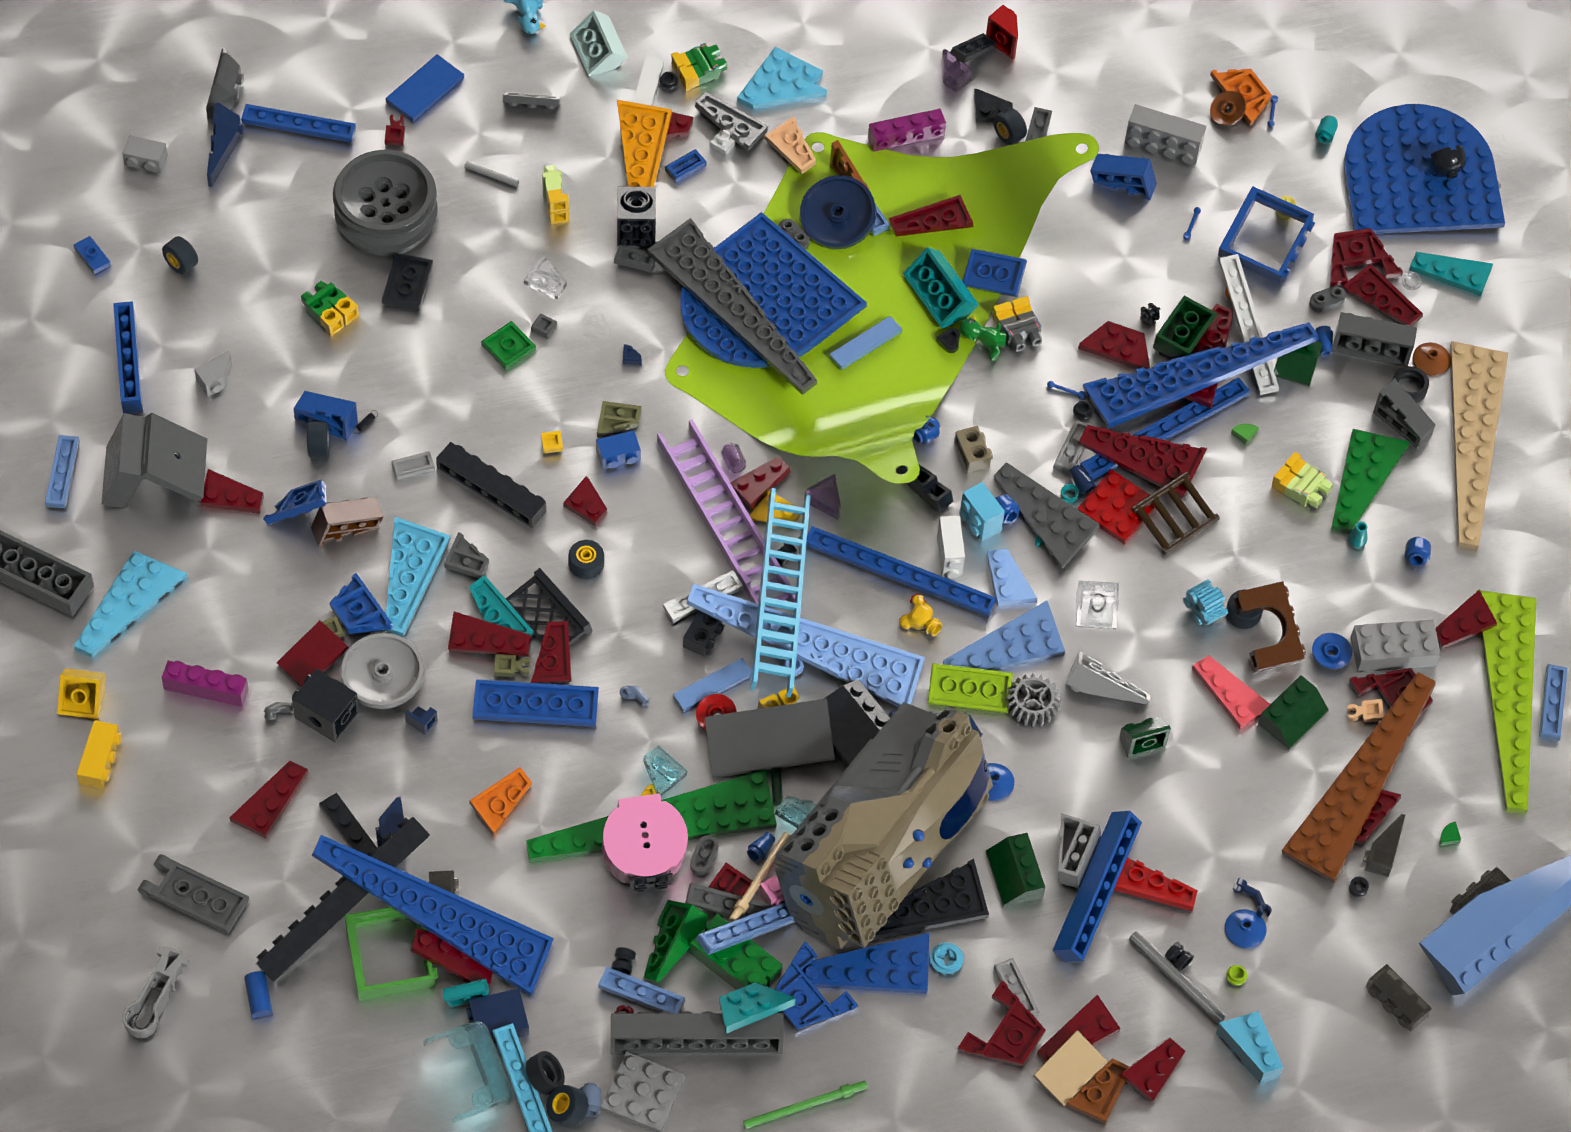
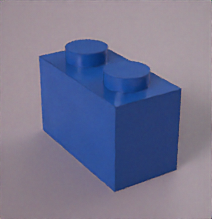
M635 431L596 439V451L602 469L615 468L618 465L627 463L633 464L641 460V449Z

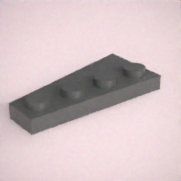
M707 92L695 103V108L720 129L731 133L730 137L747 151L768 131V125Z

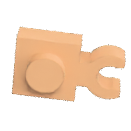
M1382 699L1362 701V706L1360 707L1355 704L1348 705V711L1356 712L1354 715H1349V721H1357L1363 717L1364 723L1381 721L1384 717Z

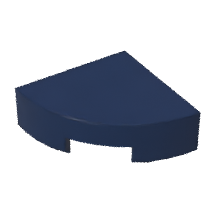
M624 344L622 364L642 365L640 353L633 349L632 346Z

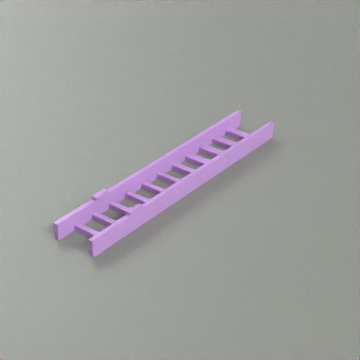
M693 419L689 420V430L694 439L670 448L661 432L657 433V442L732 571L735 572L743 584V589L749 600L758 604L759 599L756 593L760 592V585L752 588L749 577L761 572L762 564L743 572L737 562L760 552L763 553V537ZM696 447H700L703 454L678 463L675 457ZM705 462H709L712 469L687 478L684 471ZM714 477H718L721 484L698 494L693 486ZM724 492L731 499L707 510L702 504L703 501ZM735 506L739 516L715 526L710 516ZM744 521L749 531L724 541L719 531ZM750 537L754 538L758 546L739 555L733 556L728 548ZM769 556V566L781 568L777 559ZM775 574L776 578L768 581L791 586L784 575ZM786 592L773 599L783 601L790 599L791 602L795 603V594Z

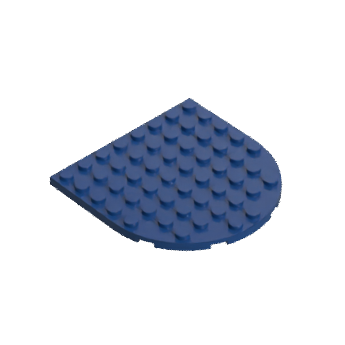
M1425 104L1392 106L1380 110L1365 119L1350 137L1344 156V173L1354 231L1371 228L1375 234L1501 228L1505 226L1496 169L1490 147L1481 133L1459 115L1440 107ZM1457 145L1463 146L1466 155V165L1458 173L1457 177L1447 179V177H1440L1432 172L1427 157L1431 158L1432 153L1447 147L1454 150Z
M762 212L714 247V251L718 256L722 257L725 265L732 270L735 277L740 280L765 312L767 319L775 325L778 333L786 339L789 347L799 357L812 350L867 307L866 301ZM682 286L680 297L682 319L689 335L700 348L713 357L736 366L750 368L771 367Z

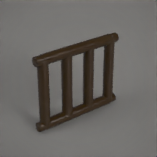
M1187 472L1167 483L1131 508L1134 514L1137 513L1162 547L1161 552L1163 555L1172 552L1220 520L1219 515L1212 512L1189 480L1190 475ZM1180 484L1184 485L1207 517L1200 524L1174 490ZM1165 494L1169 495L1192 527L1185 534L1159 500ZM1151 503L1177 537L1170 544L1144 510Z

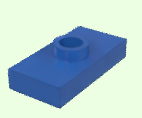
M91 236L74 244V249L94 274L111 266L110 260Z

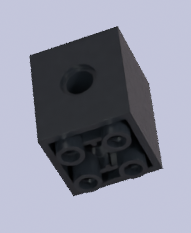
M618 187L617 246H653L656 234V187Z
M318 669L313 674L310 673L306 677L304 685L292 695L295 718L333 742H336L359 713L357 693L342 682L333 679Z

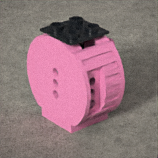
M660 794L618 799L617 808L609 815L603 831L602 855L607 868L618 880L630 884L629 891L634 890V892L640 893L647 891V888L655 887L656 890L667 888L668 885H671L672 876L678 872L685 857L688 841L686 824L680 813L666 801L661 802Z

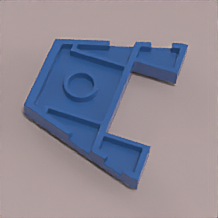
M806 941L802 944L774 989L796 998L795 1006L781 1011L796 1031L854 1010L859 1006L847 991L829 1004L804 974L802 969L818 957Z

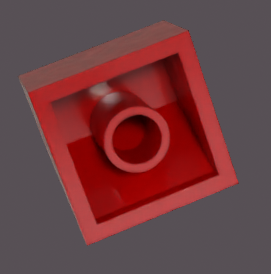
M1001 5L988 17L986 35L997 43L996 48L1014 60L1019 36L1017 14L1005 5Z

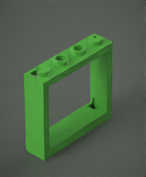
M392 907L345 915L359 1000L435 987L434 979H438L437 967H432V963L424 959L427 976L371 986L365 985L356 928L409 919ZM417 924L418 929L429 932L428 930Z

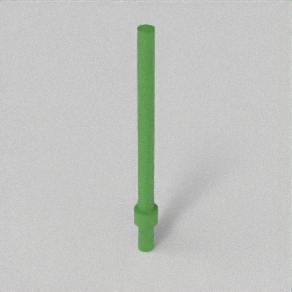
M864 1080L852 1085L845 1084L840 1086V1089L744 1120V1127L748 1129L841 1097L843 1099L850 1097L853 1093L867 1089L866 1081Z

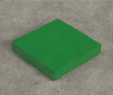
M512 321L481 341V345L505 370L536 350V345Z

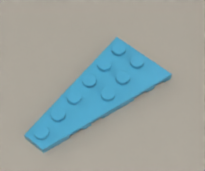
M395 517L386 615L392 622L393 628L385 631L401 637L405 636L451 540L450 535Z
M133 551L74 644V650L94 657L111 642L113 637L119 632L125 631L132 621H136L159 602L158 600L167 592L170 593L176 584L180 581L183 582L188 577L187 573Z

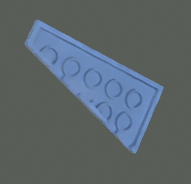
M1046 600L943 660V664L996 671L1065 655V649L1048 601Z

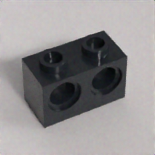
M699 610L683 637V648L705 657L706 653L713 649L715 645L714 639L717 635H721L725 625L722 621Z

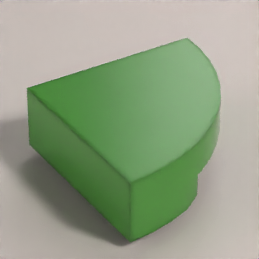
M1240 424L1235 426L1231 433L1247 444L1258 432L1259 427L1252 424Z

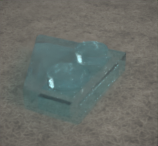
M659 745L644 756L643 762L655 792L660 794V797L687 776L688 771Z

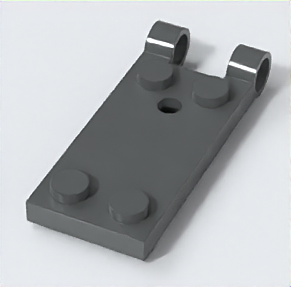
M159 854L154 862V866L158 870L167 873L160 886L148 880H143L137 889L141 895L147 898H154L229 934L249 901V896L162 854ZM181 887H186L187 891L180 892L179 889Z

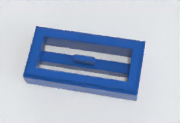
M694 149L666 165L665 171L669 172V176L673 177L676 183L706 166L707 161ZM681 164H683V166L677 168L676 170H673L674 168H676V167L680 166Z

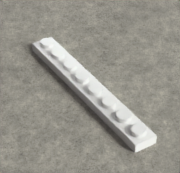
M1239 255L1220 258L1219 263L1243 342H1248L1249 338L1253 337L1262 338V330ZM1271 360L1252 368L1259 395L1279 391Z

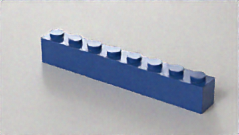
M1131 811L1111 812L1052 950L1064 962L1084 961L1142 824Z

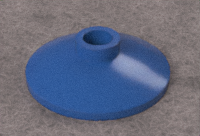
M1325 633L1315 639L1312 646V654L1316 662L1328 669H1339L1350 662L1352 647L1349 641L1342 635Z
M988 763L980 767L989 771L990 777L998 778V780L991 779L993 786L988 791V800L999 801L1011 794L1014 788V777L1007 767L998 763Z
M1247 909L1237 910L1231 913L1225 922L1227 938L1231 943L1240 948L1256 947L1262 943L1266 936L1267 928L1265 921L1262 917L1259 918L1254 911ZM1243 924H1248L1250 927L1246 928Z

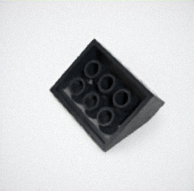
M859 679L843 685L824 698H827L834 750L847 766H849L870 739H874L890 719Z

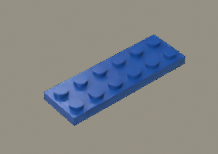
M476 679L472 717L474 720L596 727L599 687Z

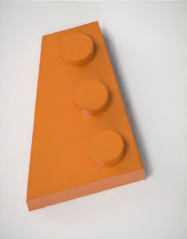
M519 767L472 798L469 803L494 835L530 789L532 782L522 768Z

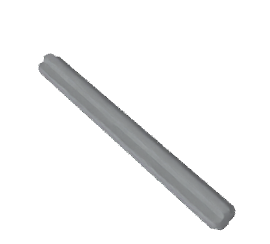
M1135 931L1130 936V942L1216 1024L1223 1022L1226 1015L1138 931Z

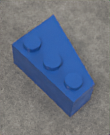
M304 391L293 408L296 420L308 424V422H327L329 434L345 441L349 439L353 429H355L354 427L358 424L356 402Z

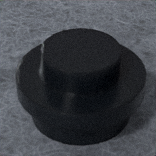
M665 72L660 77L659 83L664 89H674L678 85V78L673 72Z
M1079 401L1073 407V414L1078 419L1085 420L1092 415L1093 409L1087 401Z

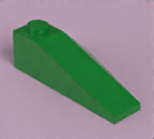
M667 900L658 919L657 925L660 926L658 935L654 936L653 939L655 948L654 952L649 955L644 979L659 983L690 948V942L705 929L710 916L691 904Z

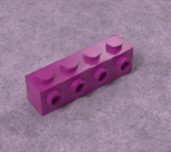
M941 108L874 122L869 124L868 140L873 152L940 138L945 136L946 121Z
M168 660L162 675L164 690L243 707L249 691L247 678H244L242 675L226 674L221 670L213 671L199 665L191 666L181 661L173 662Z

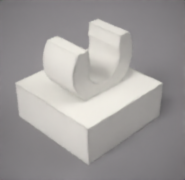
M720 130L710 142V147L726 156L736 144V141L730 137L731 133L726 130Z

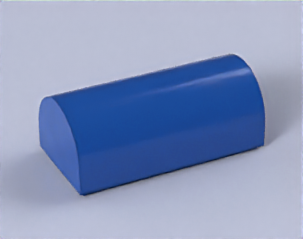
M256 971L247 974L244 980L251 1018L273 1015L265 973Z

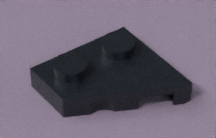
M974 89L976 122H993L997 114L1007 108H1013V103L982 90Z

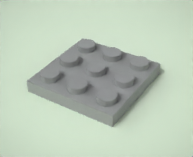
M626 1051L601 1105V1111L654 1132H662L686 1079V1075Z

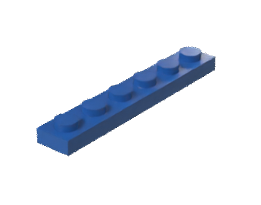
M245 104L241 117V123L350 143H352L356 131V123Z

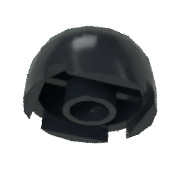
M1457 145L1454 150H1451L1450 147L1438 150L1431 154V158L1427 157L1432 172L1437 176L1447 177V179L1457 177L1458 173L1466 165L1465 151L1463 146Z

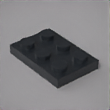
M395 253L383 293L382 304L420 311L432 271L433 260Z

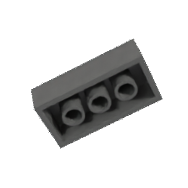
M1341 312L1334 334L1332 352L1405 367L1409 364L1414 348L1417 328Z

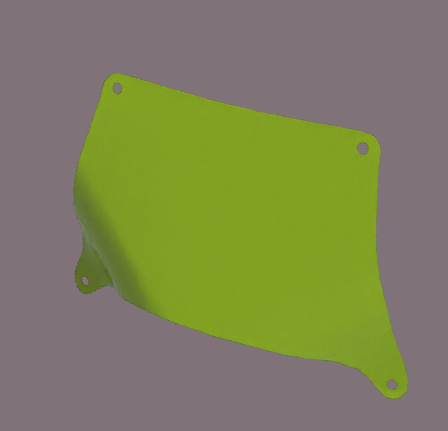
M824 132L809 134L804 140L808 143L816 159V165L801 175L790 164L763 213L777 226L782 220L791 219L804 230L800 219V206L806 192L816 182L830 176H838L830 166L831 145L838 140L859 175L868 185L875 204L888 223L891 217L961 195L974 227L896 237L890 225L889 230L873 236L870 232L860 243L846 249H828L810 239V245L806 251L866 301L867 307L812 350L799 357L817 379V384L803 395L772 367L750 368L721 361L700 348L689 333H687L670 358L665 368V377L674 387L686 392L748 434L779 450L799 456H839L855 460L866 466L877 476L895 484L909 483L915 480L919 475L920 468L912 442L914 433L922 428L930 419L959 374L978 339L974 342L962 335L960 325L964 320L941 328L902 273L927 247L941 251L962 281L971 249L1020 258L1041 206L1058 180L1071 170L1093 160L1097 156L1099 145L1090 134H1053L996 149L954 157L916 156L888 149L873 152L871 145L836 137ZM820 142L824 145V149L821 152H815L812 149V145ZM1079 144H1086L1088 149L1085 153L1081 154L1077 152L1076 147ZM967 287L979 306L966 319L974 315L976 321L985 327L993 311V306L996 305L1001 294ZM889 316L902 328V333L842 371L829 358L830 353ZM950 328H955L960 332L959 348L955 353L946 352L936 341L937 336ZM679 366L688 367V374L685 376L678 375L676 370ZM904 465L908 468V471L902 475L897 474L895 469L898 466Z

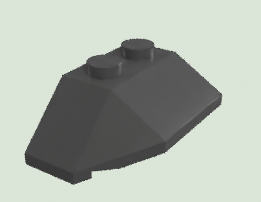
M225 48L221 50L206 105L207 119H213L215 102L224 105L228 109L233 108L235 100L239 99V85L243 84L244 74H241L240 65Z

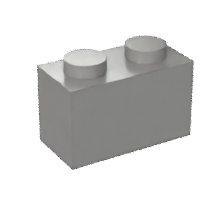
M129 135L122 152L125 165L161 172L168 155L166 143Z

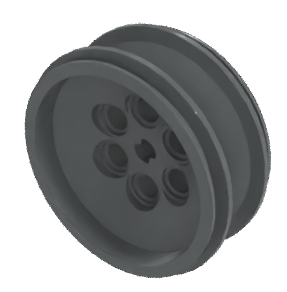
M375 150L364 153L351 160L339 173L334 183L333 203L336 224L348 241L364 251L383 255L407 251L426 238L437 219V191L434 178L419 160L404 152Z

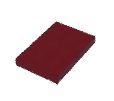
M319 620L276 663L302 687L310 673L313 674L316 669L324 673L349 647Z

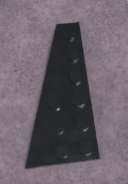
M974 858L964 866L951 870V873L938 877L912 891L910 895L901 901L898 909L893 911L890 917H888L886 924L881 926L879 931L876 932L873 940L988 918L989 912Z

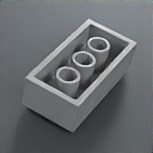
M1135 104L1128 121L1124 143L1196 165L1207 126Z
M1434 620L1354 625L1351 634L1357 672L1437 666L1441 656Z

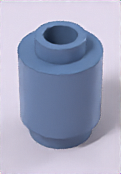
M586 1083L580 1088L588 1098L589 1107L586 1117H594L601 1110V1088L595 1083Z

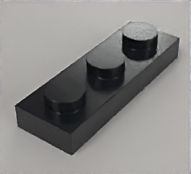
M982 33L952 47L950 54L958 61L966 63L994 50L997 43Z

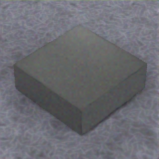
M540 313L532 324L531 331L548 339L557 326V321Z

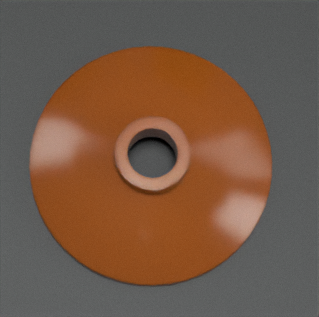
M1226 91L1219 94L1210 106L1212 119L1217 124L1223 126L1238 122L1246 111L1244 97L1235 91Z
M1433 342L1423 343L1413 352L1412 360L1415 367L1421 369L1427 375H1441L1450 367L1451 356L1447 349L1440 344Z

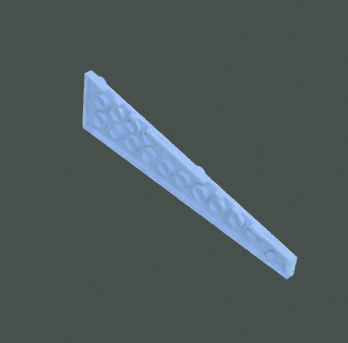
M693 584L687 605L755 637L758 604ZM764 607V613L793 618L791 614ZM800 618L796 658L847 683L859 679L870 694L898 708L903 702L911 704L925 657ZM763 622L762 629L792 634L791 627ZM761 639V641L777 649L788 651L791 649V644Z

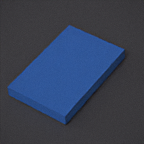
M971 249L962 282L968 288L1017 297L1027 260Z

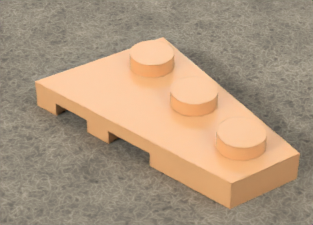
M794 116L765 135V140L801 175L816 165V159L808 143L805 142L803 133L798 128Z

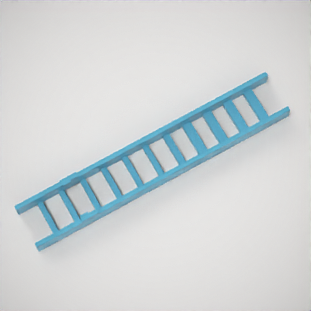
M772 488L768 498L750 690H755L758 672L788 677L786 697H791L795 679L811 495H806L802 508L774 502L776 488ZM774 509L801 514L802 523L773 518ZM772 525L801 530V536L797 539L771 534ZM771 541L799 546V555L771 550ZM769 556L798 562V570L769 566ZM768 573L797 578L796 587L768 582L767 575ZM766 589L795 594V603L765 597ZM767 605L793 610L794 615L793 618L764 613V607ZM763 622L791 627L792 634L762 629ZM761 639L791 644V649L788 651L762 646ZM760 655L789 660V667L759 662Z

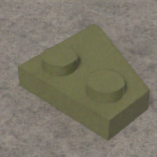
M603 401L597 437L639 427L641 406Z

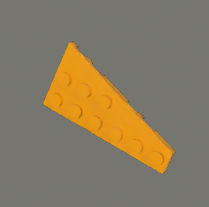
M617 100L628 187H655L672 109Z

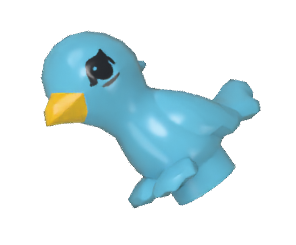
M504 0L506 3L517 6L519 12L523 15V17H518V22L527 34H535L539 29L546 27L536 16L537 10L543 7V0Z

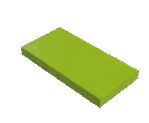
M932 663L927 704L1008 714L1007 704L1010 701L1006 700V697L1011 695L1008 689L1012 687L1013 673Z

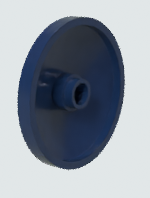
M830 176L816 182L806 192L800 206V219L804 231L816 244L828 249H846L860 243L871 232L876 220V205L870 190L859 180L849 176Z

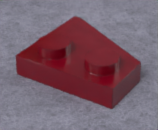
M587 476L563 502V507L595 527L607 514V507Z

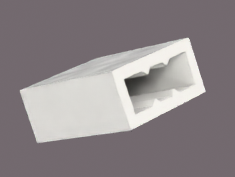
M960 516L940 517L937 543L942 577L956 579L962 577L965 561Z

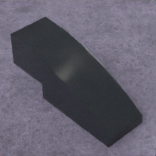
M904 465L896 469V472L900 475L908 471V468ZM919 465L920 471L917 478L906 484L927 504L941 512L954 501L952 491L938 482L935 474Z

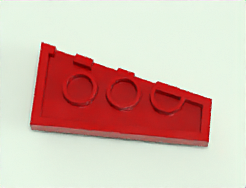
M1129 858L1126 859L1114 891L1193 911L1198 890L1174 878L1171 880L1165 877L1162 872L1158 870L1153 871L1145 867V864L1138 860L1135 862Z

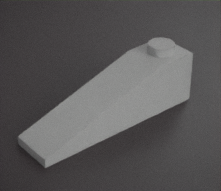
M1079 651L1067 676L1066 684H1068L1070 689L1075 692L1081 691L1086 694L1149 704L1150 695L1131 682L1125 681L1123 683L1117 673L1114 671L1106 672L1101 668L1103 664Z

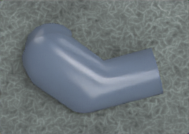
M623 686L620 689V695L624 699H637L642 706H645L650 701V698L638 686Z

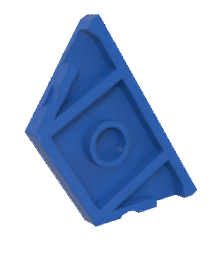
M321 479L291 489L275 505L277 511L273 514L265 515L263 520L268 525L286 518H294L298 514L309 513L313 509L325 506L327 504L325 483Z
M357 573L352 576V581L349 585H344L339 594L329 603L332 611L349 634L393 628L392 622Z

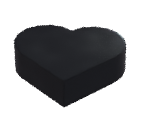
M950 328L936 337V341L946 352L955 353L958 350L959 330Z

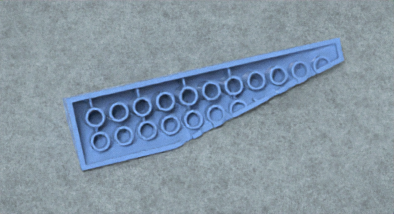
M1571 855L1477 895L1419 942V945L1453 995L1466 994L1571 906Z

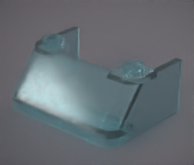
M473 1022L428 1037L423 1041L424 1046L448 1038L450 1044L455 1048L461 1049L470 1046L485 1084L484 1087L477 1089L472 1095L474 1109L455 1116L452 1119L453 1124L503 1105L510 1100L512 1095L511 1088L489 1030L484 1023Z

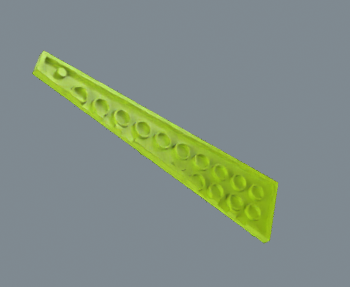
M1480 590L1497 621V626L1481 633L1486 658L1485 666L1488 673L1487 681L1493 723H1495L1496 730L1495 738L1498 744V759H1500L1501 766L1500 773L1503 781L1505 809L1510 812L1526 814L1528 811L1536 598Z

